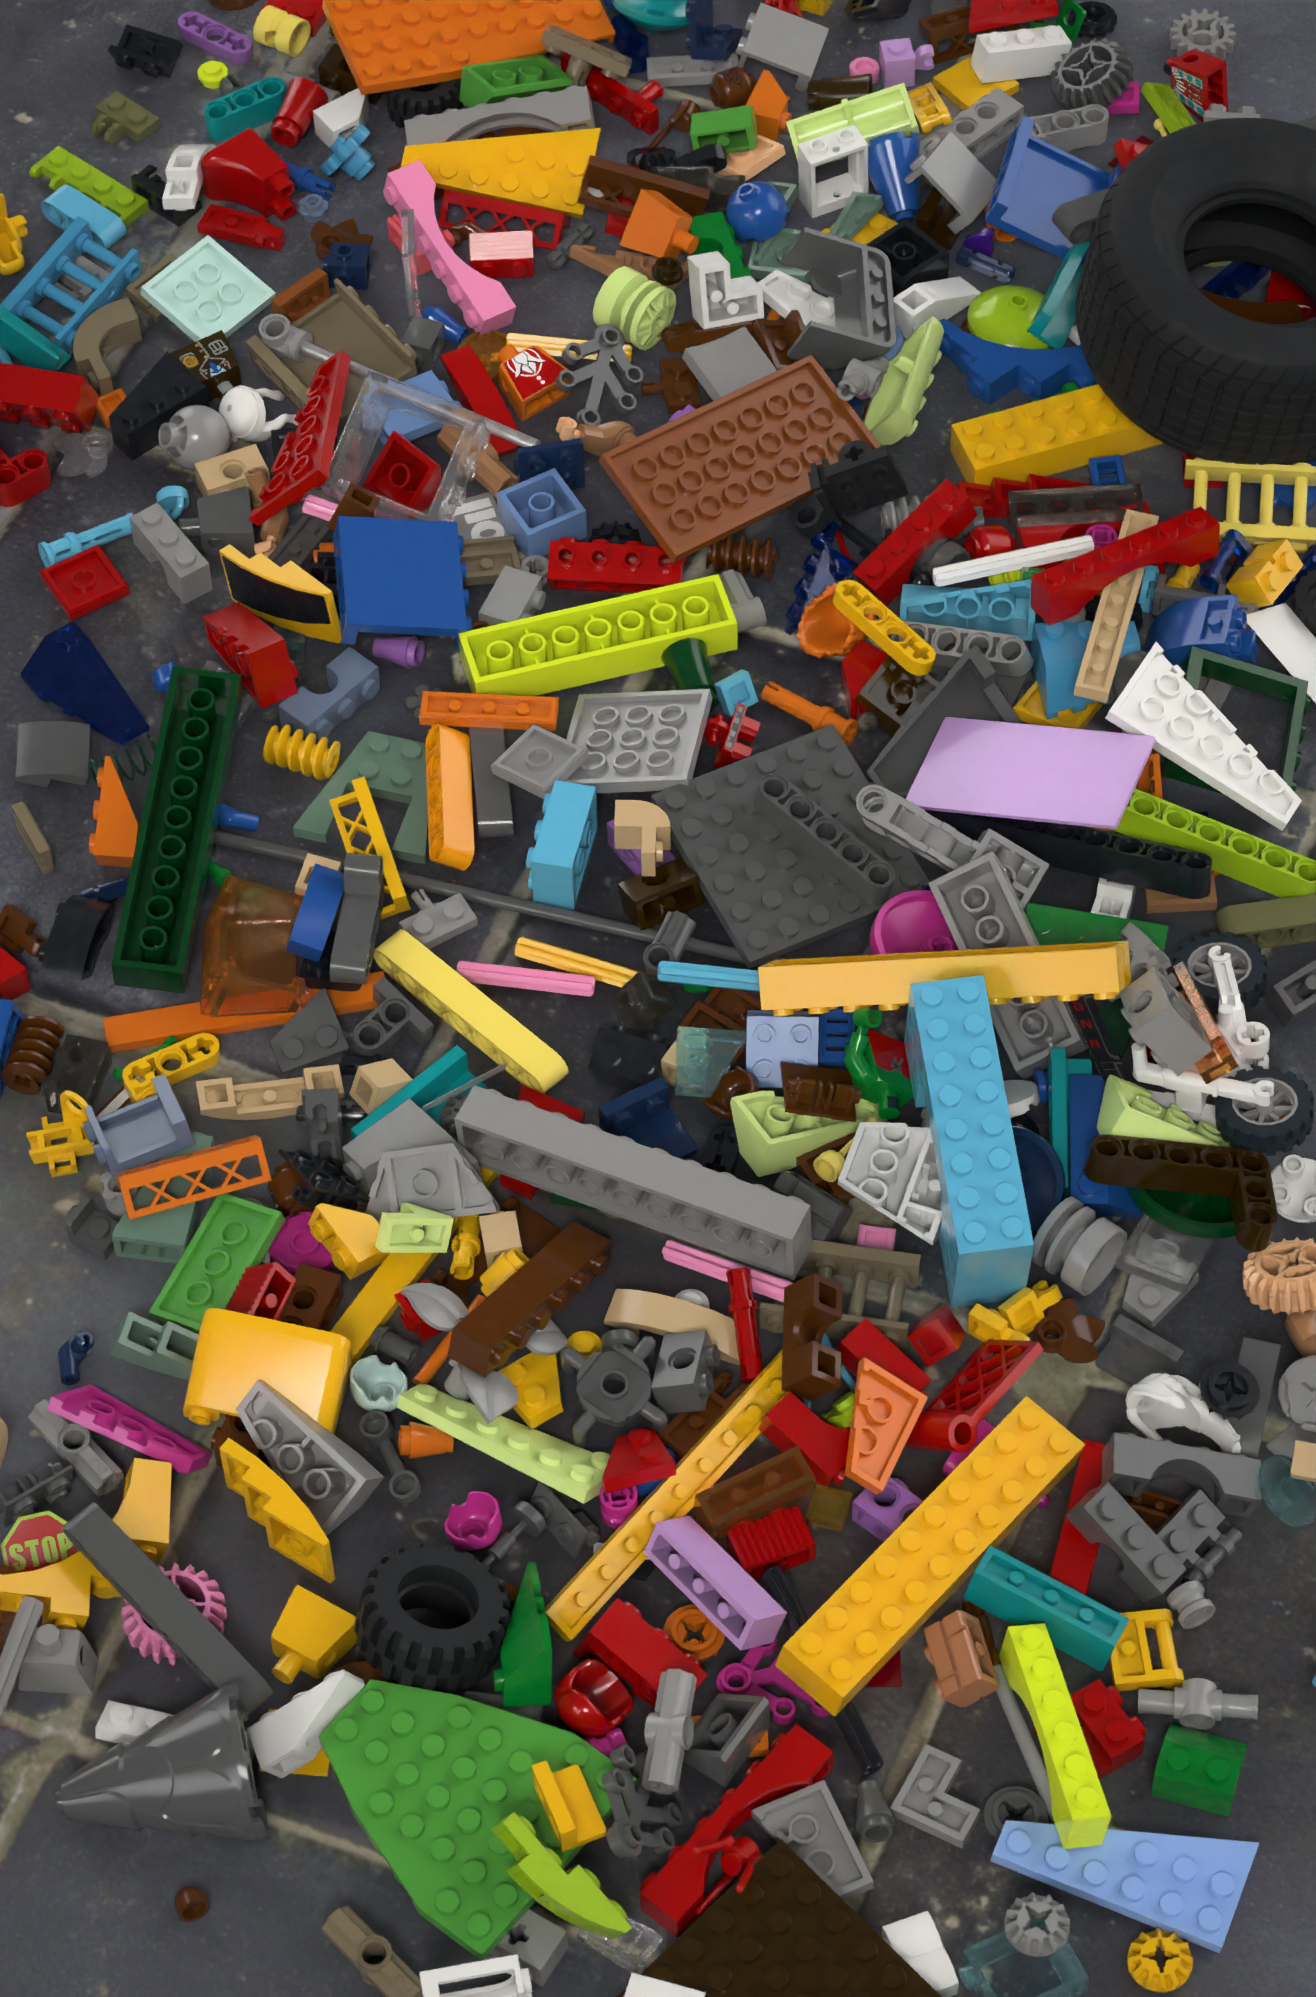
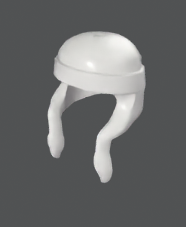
M242 385L230 389L220 402L219 414L228 425L232 435V443H235L238 439L252 442L265 441L271 437V430L282 429L286 422L298 426V423L294 420L296 414H282L272 421L265 422L266 409L262 398L266 396L281 401L285 399V395L279 390L267 388L254 389Z

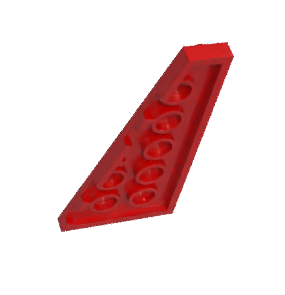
M340 350L319 365L306 393L310 400L302 409L298 410L294 418L298 426L294 433L292 431L288 432L270 470L275 476L268 485L262 488L259 497L263 502L258 509L252 510L248 518L257 527L291 503H298L314 487L319 488L324 485L330 476L329 470L334 456L333 449L338 435L337 428L342 414L341 407L345 396L344 391L349 376L348 370L351 357L343 350Z

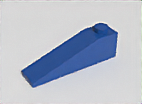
M1069 1074L1068 1198L1073 1196L1082 1202L1084 1207L1088 1206L1093 1209L1096 1217L1142 1218V1210L1133 1201L1126 1187L1098 1184L1085 1176L1083 1169L1092 1140L1100 1135L1096 1126L1105 1084L1101 1075Z

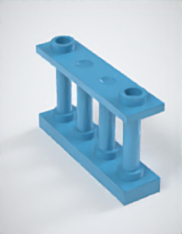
M78 216L0 305L21 320L29 319L56 335L55 341L57 346L69 354L73 349L75 334L82 322L100 307L114 302L124 291L125 287L139 277L143 268L138 250L132 248L122 259L93 242L88 221ZM87 252L113 267L114 270L103 281L73 262L81 253ZM67 274L93 289L94 293L85 303H82L55 287L54 284L62 275ZM47 296L75 314L64 326L34 307L42 298Z

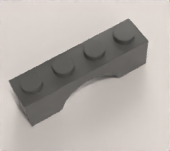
M1114 1432L1102 1450V1484L1109 1482L1121 1495L1138 1498L1151 1481L1162 1477H1174L1192 1484L1197 1489H1201L1223 1514L1249 1518L1261 1501V1460L1248 1458L1244 1454H1227L1211 1451L1203 1446L1190 1447L1179 1445L1166 1439H1147L1128 1432Z

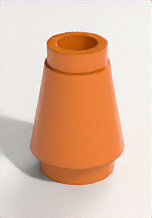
M410 1421L408 1425L399 1426V1456H408V1459L453 1453V1436L433 1426Z

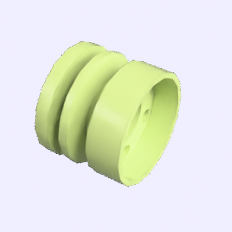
M622 266L616 269L600 288L593 308V321L597 327L603 324L616 326L623 333L625 342L632 343L634 347L640 350H647L661 339V332L670 325L676 308V295L668 287L661 286L656 281H649L645 275L638 271Z

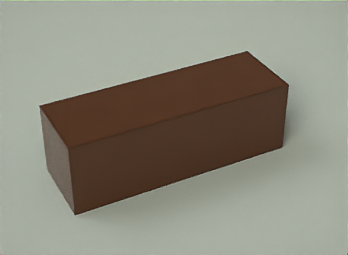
M1143 1490L1138 1498L1121 1495L1147 1525L1159 1528L1184 1502L1148 1490Z

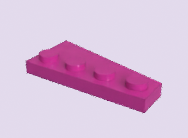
M92 1384L51 1396L46 1409L154 1459L172 1463V1469L179 1473L189 1474L207 1467L212 1455L209 1451Z

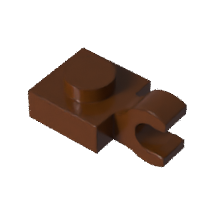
M4 905L0 913V943L13 953H23L25 949L33 957H38L42 942L48 941V939L33 933L37 925L34 920L14 905Z

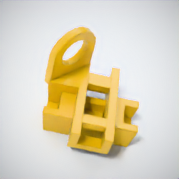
M65 1090L60 1095L63 1115L62 1122L48 1124L47 1116L41 1117L42 1130L26 1132L31 1147L29 1155L33 1163L48 1162L51 1178L79 1173L76 1157L94 1154L92 1147L94 1142H89L82 1125L83 1122L88 1121L84 1108L89 1105L82 1097L69 1090ZM70 1100L77 1103L82 1110L76 1108ZM67 1137V1142L52 1144L51 1140ZM70 1161L71 1165L61 1167L55 1166V1163Z

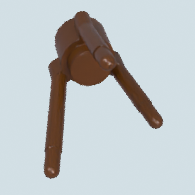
M688 99L680 101L667 124L648 147H657L673 126L681 132L690 130L692 114L701 113L699 105ZM691 140L690 152L694 150V149H693V145H692V140Z

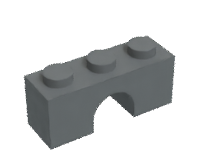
M1109 1482L1091 1489L1065 1515L1090 1544L1100 1542L1116 1552L1124 1565L1117 1574L1142 1602L1163 1595L1187 1569Z

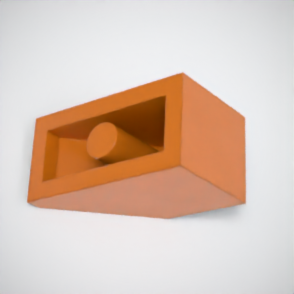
M763 70L745 106L753 105L758 126L757 134L777 142L783 130H788L786 122L791 120L792 114L788 112L787 96L771 72Z

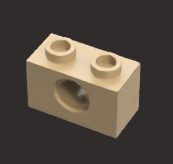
M256 444L194 463L197 486L203 497L248 486L250 499H253L245 473L252 468L263 466L266 469L269 482L270 473Z

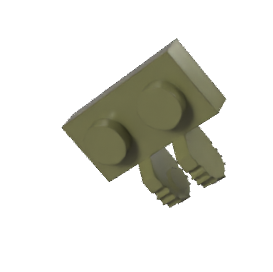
M115 91L95 106L98 118H95L91 124L90 131L97 137L105 133L104 140L110 145L116 144L117 141L119 142L126 136L141 143L158 130L161 124L159 117L120 92Z

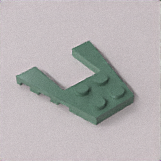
M769 181V184L780 190L789 209H791L799 195L797 184ZM853 192L829 234L851 240L883 207L882 195ZM783 228L775 236L765 241H754L748 263L752 278L762 280L777 269L809 284L811 282L810 271L782 264L781 258L802 230Z
M368 731L293 826L294 837L327 843L336 822L329 800L345 795L348 791L354 792L352 780L365 776L371 796L409 804L392 847L393 858L426 865L428 813L425 743Z

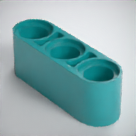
M267 77L207 103L204 107V118L208 138L216 142L226 141L248 128L254 129L273 121L286 95L284 81L277 77Z

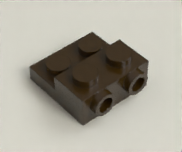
M888 655L856 696L855 700L880 718L881 722L878 724V727L893 737L901 725H906L929 693L934 691L940 683L928 674L917 676L909 673Z

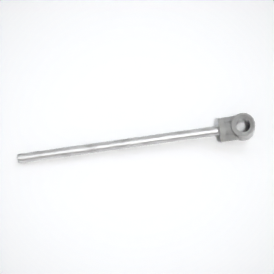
M270 314L264 317L259 324L262 342L278 358L288 357L299 363L309 356L318 361L325 362L335 355V353L313 345L312 334L290 325L288 318L282 314ZM350 360L348 372L351 375L521 447L540 445V440Z

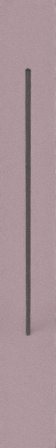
M216 830L214 844L304 864L307 853L341 862V873H344L345 859ZM398 871L403 887L424 889L425 892L447 897L461 893L464 899L469 902L650 943L653 942L659 931L652 928L641 931L635 924ZM691 937L685 949L686 951L745 964L737 949L732 946ZM777 957L770 961L757 965L756 967L768 964L769 962H772L774 960H782L785 958Z

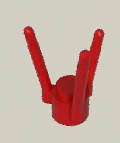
M727 1834L719 1841L693 1849L692 1852L695 1856L722 1849L720 1864L725 1872L721 1880L696 1908L697 1914H702L736 1876L741 1877L735 1890L737 1893L743 1892L753 1874V1866L763 1857L753 1840L747 1837L734 1839L732 1835Z

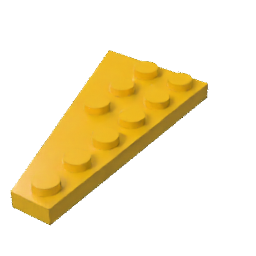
M601 128L407 145L404 149L401 168L420 160L436 183L437 188L562 212L571 217L582 219L585 205L577 203L589 157L596 154Z

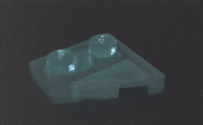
M678 1026L676 1033L675 1095L711 1098L718 1088L722 1076L726 1075L737 1052L740 1048H743L746 1042L747 1031Z

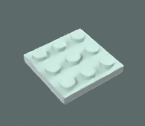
M207 235L141 287L140 295L196 342L220 330L228 338L270 305L271 300L276 296V292Z

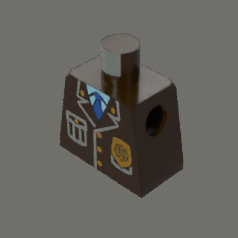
M222 330L170 353L206 386L208 402L219 398L221 401L230 389L242 385L238 362Z

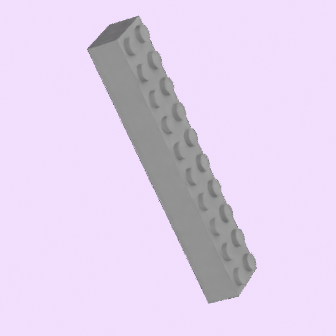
M474 1085L455 1117L458 1143L478 1160L480 1167L789 1279L795 1280L812 1245L811 1206L798 1197H787L778 1194L764 1185L750 1184L737 1179L730 1173L717 1172L705 1168L694 1160H683L669 1155L663 1149H652L636 1143L629 1137H618L604 1132L593 1124L585 1125L569 1119L562 1113H551L537 1108L528 1101H517L503 1096L494 1089H484Z

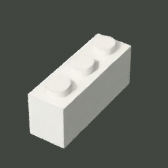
M1060 25L979 34L976 37L970 65L981 83L1048 76L1056 69L1055 63L1062 61V54L1070 53L1072 42Z

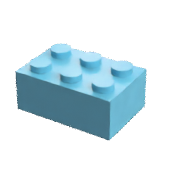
M555 780L552 792L546 793L542 809L543 814H545L544 819L538 820L536 823L534 839L537 842L535 848L530 847L527 854L526 867L531 868L528 878V889L533 890L534 902L575 911L598 831L596 787Z

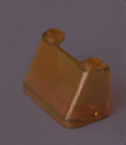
M227 875L209 910L204 925L200 992L201 1014L216 1018L294 1013L299 1007L306 1005L309 987L305 986L304 978L296 976V955L285 951L304 896Z

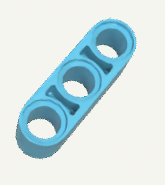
M64 184L40 203L44 216L63 231L78 216L88 221L93 242L107 250L127 234L125 224L116 214L70 185Z

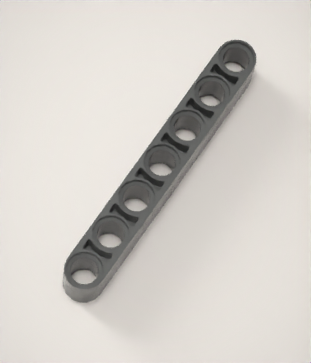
M90 1502L62 1527L63 1532L72 1544L212 1691L223 1685H230L241 1681L248 1716L273 1694L270 1685L96 1503Z

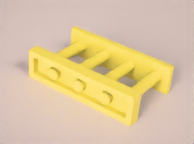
M1198 457L1193 460L1186 459L1184 479L1195 480L1193 509L1201 506L1206 511L1208 480L1228 482L1226 520L1218 522L1220 523L1219 542H1227L1228 539H1233L1236 543L1260 545L1287 538L1295 552L1314 553L1316 528L1306 525L1308 486H1316L1315 466L1303 462L1293 465H1259L1258 463L1256 465L1235 464L1234 462L1208 461ZM1241 482L1261 483L1260 514L1257 524H1242L1239 521ZM1274 484L1294 485L1293 523L1290 526H1277L1272 523Z

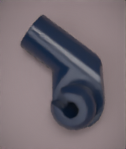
M80 1331L60 1347L58 1360L61 1382L63 1384L73 1385L79 1382L78 1364L89 1355L94 1345V1337L91 1333Z

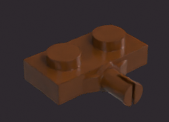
M682 358L660 359V382H641L642 396L661 395L666 402L668 415H673L678 410L682 411L688 404L695 409L701 407L696 377Z

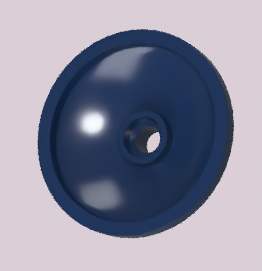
M1012 1126L1020 1172L1023 1178L1022 1183L1031 1231L1034 1232L1040 1229L1049 1214L1063 1200L1065 1192L1064 1169L1057 1152L1047 1140L1029 1129Z

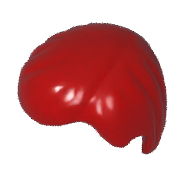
M587 1659L570 1669L558 1681L554 1693L557 1712L562 1721L576 1734L588 1738L592 1736L595 1738L605 1736L624 1720L634 1706L633 1698L619 1678L597 1659Z

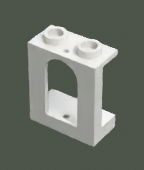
M518 1954L419 1972L423 1997H532L528 1968L520 1969ZM501 1973L512 1975L508 1980L494 1985L440 1994L439 1985Z

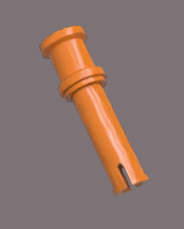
M769 681L768 686L765 685L762 690L761 700L808 723L814 731L833 724L847 747L857 735L858 721L853 718L848 720L836 714L835 709L830 706L820 707L773 681Z

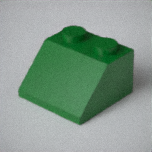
M1171 1723L1164 1738L1154 1772L1151 1796L1229 1817L1248 1744Z

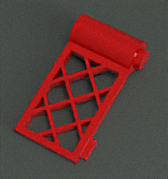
M989 1339L984 1345H980L968 1358V1363L931 1404L924 1411H921L905 1446L920 1450L960 1453L969 1451L977 1439V1424L1044 1351L1038 1341Z

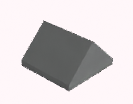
M718 1693L695 1724L693 1743L689 1750H685L683 1762L726 1788L770 1727L769 1701L765 1696Z

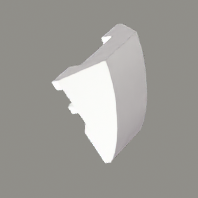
M860 1122L837 1184L857 1199L877 1209L933 1246L940 1236L942 1199L930 1127H908L906 1123Z

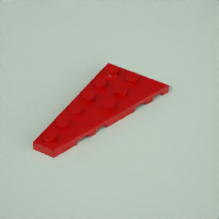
M972 0L969 16V34L1058 16V4L1055 0Z

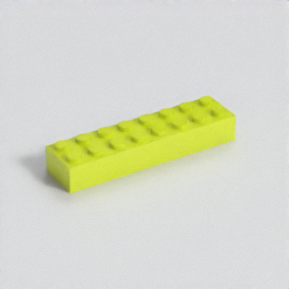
M719 574L458 633L461 662L471 692L477 694L538 696L663 667L665 665L661 660V656L664 650L671 644L687 638L703 640L707 646L708 656L738 649L737 621Z

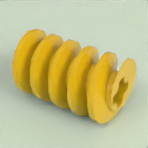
M277 725L272 726L263 748V757L266 763H276L280 768L289 767L295 773L301 771L307 777L313 775L319 781L329 779L332 776L339 762L340 741H334L331 747L328 748L327 737H322L318 744H316L315 733H309L306 739L303 740V729H297L293 736H291L292 728L290 725H284L281 732H278Z

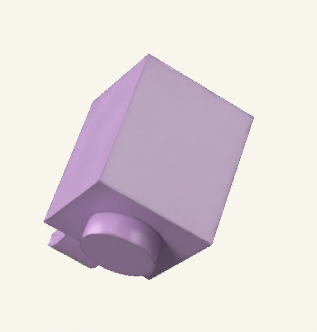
M910 38L879 41V66L884 89L904 83L905 87L915 86V70H931L934 68L932 57L935 56L933 46L929 44L922 45L913 52Z

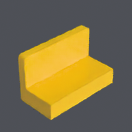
M547 1760L531 1766L533 1785L562 1852L606 1836L605 1824L578 1765H572L554 1773L551 1772Z

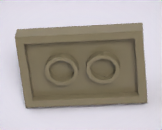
M547 23L540 42L545 44L544 49L554 54L561 55L562 52L571 55L565 73L573 79L572 86H585L594 65L602 68V74L616 80L619 79V76L626 78L631 67L632 58L551 23Z

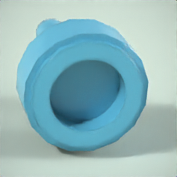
M167 486L156 494L157 503L173 521L190 505L188 491L181 486Z

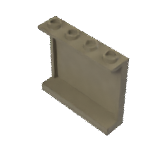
M338 278L334 280L336 294L291 324L296 328L310 332L313 336V345L335 354L343 350L351 357V361L401 382L418 374L414 361L417 359V356L408 343L402 344L398 340L394 329L389 324L383 325L379 321L376 311L369 304L365 306L360 301V297L355 289L350 285L346 287ZM257 335L245 341L251 361L298 410L302 409L310 400L306 395L307 390L319 365L323 362L309 356L299 363L288 357L278 358ZM349 374L341 407L342 414L337 430L363 412V397L381 391L384 388Z

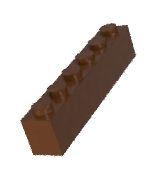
M573 1221L453 1328L447 1357L484 1377H487L497 1366L503 1367L517 1348L522 1349L527 1344L531 1335L537 1330H543L554 1314L558 1311L563 1312L577 1293L582 1294L596 1276L600 1277L605 1273L610 1263V1257L607 1255L611 1240Z

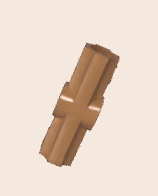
M450 421L442 427V430L437 435V443L456 460L460 472L467 480L473 481L476 479L496 499L497 492L519 483V478L499 460L495 448L487 440L479 442L459 422L454 423Z

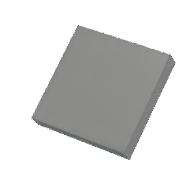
M533 724L491 764L492 774L544 799L546 793L552 792L555 780L565 781L588 759L587 749Z

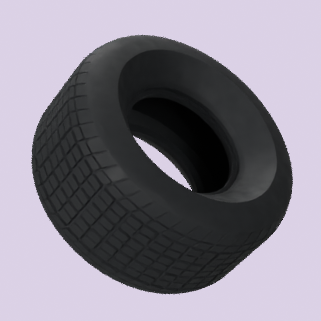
M1262 118L1218 119L1177 130L1148 146L1126 165L1112 183L1099 209L1076 296L1077 330L1086 361L1104 393L1127 418L1149 435L1179 451L1208 461L1234 462L1235 464L1256 465L1257 463L1259 465H1293L1300 462L1308 463L1315 461L1316 317L1292 324H1268L1242 318L1210 301L1197 288L1188 272L1206 264L1222 261L1244 262L1262 266L1298 284L1316 305V130L1294 123Z

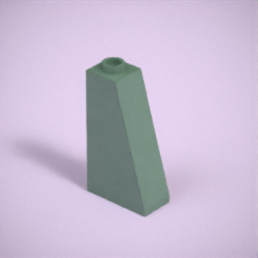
M192 1132L191 1135L195 1145L162 1157L159 1161L215 1146L214 1137L200 1132ZM214 1166L205 1170L199 1182L209 1187ZM198 1171L188 1173L187 1175L195 1178ZM182 1176L173 1177L168 1182L164 1192L174 1198L184 1196L192 1182ZM163 1180L151 1184L159 1188ZM142 1186L132 1201L134 1209L148 1206L156 1192L146 1186ZM196 1186L193 1193L203 1191L204 1189ZM161 1195L160 1198H159V1200L157 1201V1203L163 1202V1201H166V1200H169V1199H167V1198H165L164 1196ZM205 1199L131 1220L128 1219L125 1211L112 1233L116 1256L177 1264L197 1231Z

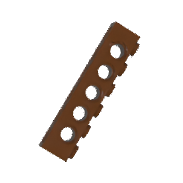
M300 1263L294 1274L297 1283L278 1321L327 1331L344 1296L341 1275ZM304 1306H309L308 1309H299ZM225 1414L226 1420L222 1428H216L211 1440V1449H214L217 1466L223 1467L219 1448L228 1438L266 1464L267 1458L263 1451L256 1447L248 1432H241V1430L246 1428L241 1418Z

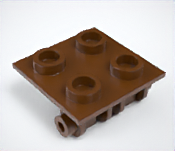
M781 1061L780 1068L785 1112L856 1122L855 1103L858 1104L860 1101L861 1090L855 1089L854 1085H852L849 1071Z

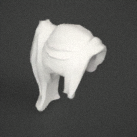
M1152 1373L1129 1388L1125 1399L1127 1418L1147 1439H1163L1155 1431L1156 1429L1185 1426L1189 1430L1202 1433L1214 1440L1220 1446L1223 1453H1240L1241 1450L1239 1443L1240 1435L1236 1433L1227 1419L1223 1420L1222 1415L1216 1412L1209 1413L1207 1404L1204 1401H1200V1388L1187 1378L1167 1373Z

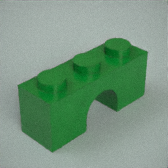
M719 211L692 217V224L688 233L698 237L699 243L697 249L691 255L718 251L730 263L731 279L750 276L749 267L743 266L742 248L740 244L735 245L734 229L726 222L723 212Z

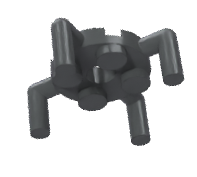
M643 1337L632 1352L625 1349H615V1351L606 1352L602 1350L586 1358L572 1347H565L561 1351V1369L563 1373L571 1375L576 1369L578 1370L576 1396L581 1408L584 1410V1413L572 1428L573 1445L583 1449L587 1446V1432L596 1421L614 1427H621L642 1415L652 1422V1428H654L657 1435L667 1427L668 1418L666 1413L650 1403L652 1381L646 1364H650L655 1360L656 1343L653 1337ZM616 1378L624 1383L625 1388L619 1394H609L603 1388L604 1383L609 1379Z

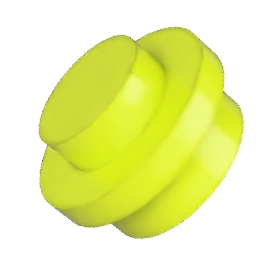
M214 60L205 62L198 68V79L206 88H219L221 79L228 75L227 66L222 62Z

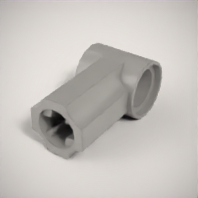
M733 569L722 572L720 579L736 618L738 633L766 625L767 620L764 606L758 596L753 597L741 572H735Z

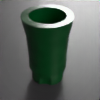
M687 638L671 644L664 650L661 660L671 675L677 690L710 689L713 700L709 713L713 712V709L719 703L708 661L706 643L701 639Z

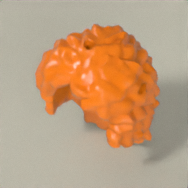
M833 583L832 586H827L821 594L817 595V598H813V601L808 606H805L804 614L801 616L802 620L798 623L799 630L796 638L800 639L799 646L804 649L806 654H811L817 658L823 656L827 658L845 656L860 639L863 641L868 639V636L834 606L832 600L837 586L836 583ZM864 614L869 620H877L875 614Z

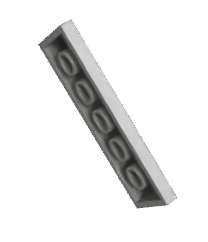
M745 326L712 342L685 348L682 359L713 401L778 371Z

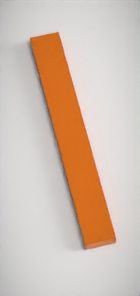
M384 971L369 973L367 984H362L361 988L357 991L326 990L335 1014L342 1015L377 1008L379 1005L373 1000V985L383 976L385 977ZM299 985L105 1017L103 1018L108 1053L163 1045L164 1041L170 1036H175L180 1042L200 1033H210L216 1036L287 1024L321 989L299 988Z

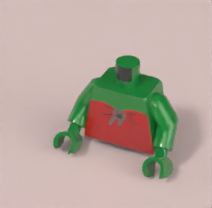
M861 1007L853 1013V1022L857 1026V1031H852L849 1043L844 1046L846 1053L844 1064L851 1075L855 1089L861 1090L860 1098L877 1104L880 1118L886 1120L894 1119L900 1115V1108L903 1105L914 1100L904 1042L868 1029L876 1028L881 1024L882 1013L880 1010H870V1008Z

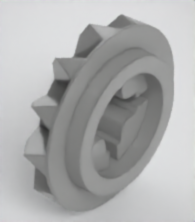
M1032 1892L1029 1896L1021 1899L1017 1897L1014 1904L1007 1909L1004 1930L1009 1942L1018 1951L1030 1956H1047L1058 1951L1067 1941L1070 1932V1918H1068L1064 1904L1057 1903L1050 1894L1041 1896ZM1028 1913L1037 1919L1048 1916L1044 1925L1046 1932L1044 1930L1041 1931L1038 1927L1027 1929L1030 1925Z

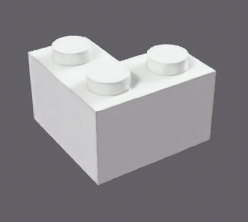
M718 251L687 257L692 317L703 329L764 318L762 287L751 275L731 279L730 263Z

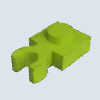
M849 1392L832 1404L834 1407L832 1410L821 1414L819 1418L835 1427H851L855 1394Z

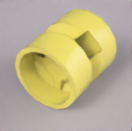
M268 5L259 13L254 25L253 35L256 42L270 48H276L277 51L291 57H296L305 49L311 29L308 20L293 14L288 15L286 11Z

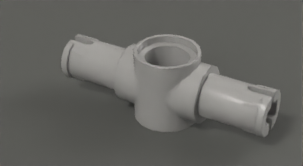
M878 356L864 362L853 358L844 372L842 381L838 384L839 387L836 389L838 397L845 401L851 400L855 395L862 394L870 398L874 397L884 375L887 373L886 369L889 368L887 358Z
M1191 1678L1182 1682L1181 1687H1175L1174 1691L1139 1689L1138 1714L1173 1715L1174 1719H1179L1180 1724L1184 1727L1194 1730H1206L1212 1728L1215 1725V1721H1222V1717L1258 1720V1695L1224 1694L1223 1689H1217L1216 1684L1210 1680Z

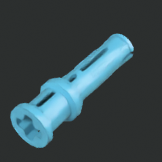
M128 513L125 516L78 534L74 532L64 533L63 538L50 543L45 541L38 543L40 557L45 567L52 566L93 546L108 544L132 534L129 517L133 514Z

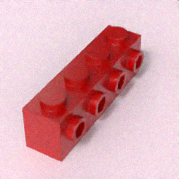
M563 537L559 538L558 541H550L547 581L549 589L633 594L683 582L685 558L673 563L659 544L658 546H645L644 543L639 541H627L625 545L611 544L610 541L605 539L592 540V543L578 542L575 538Z

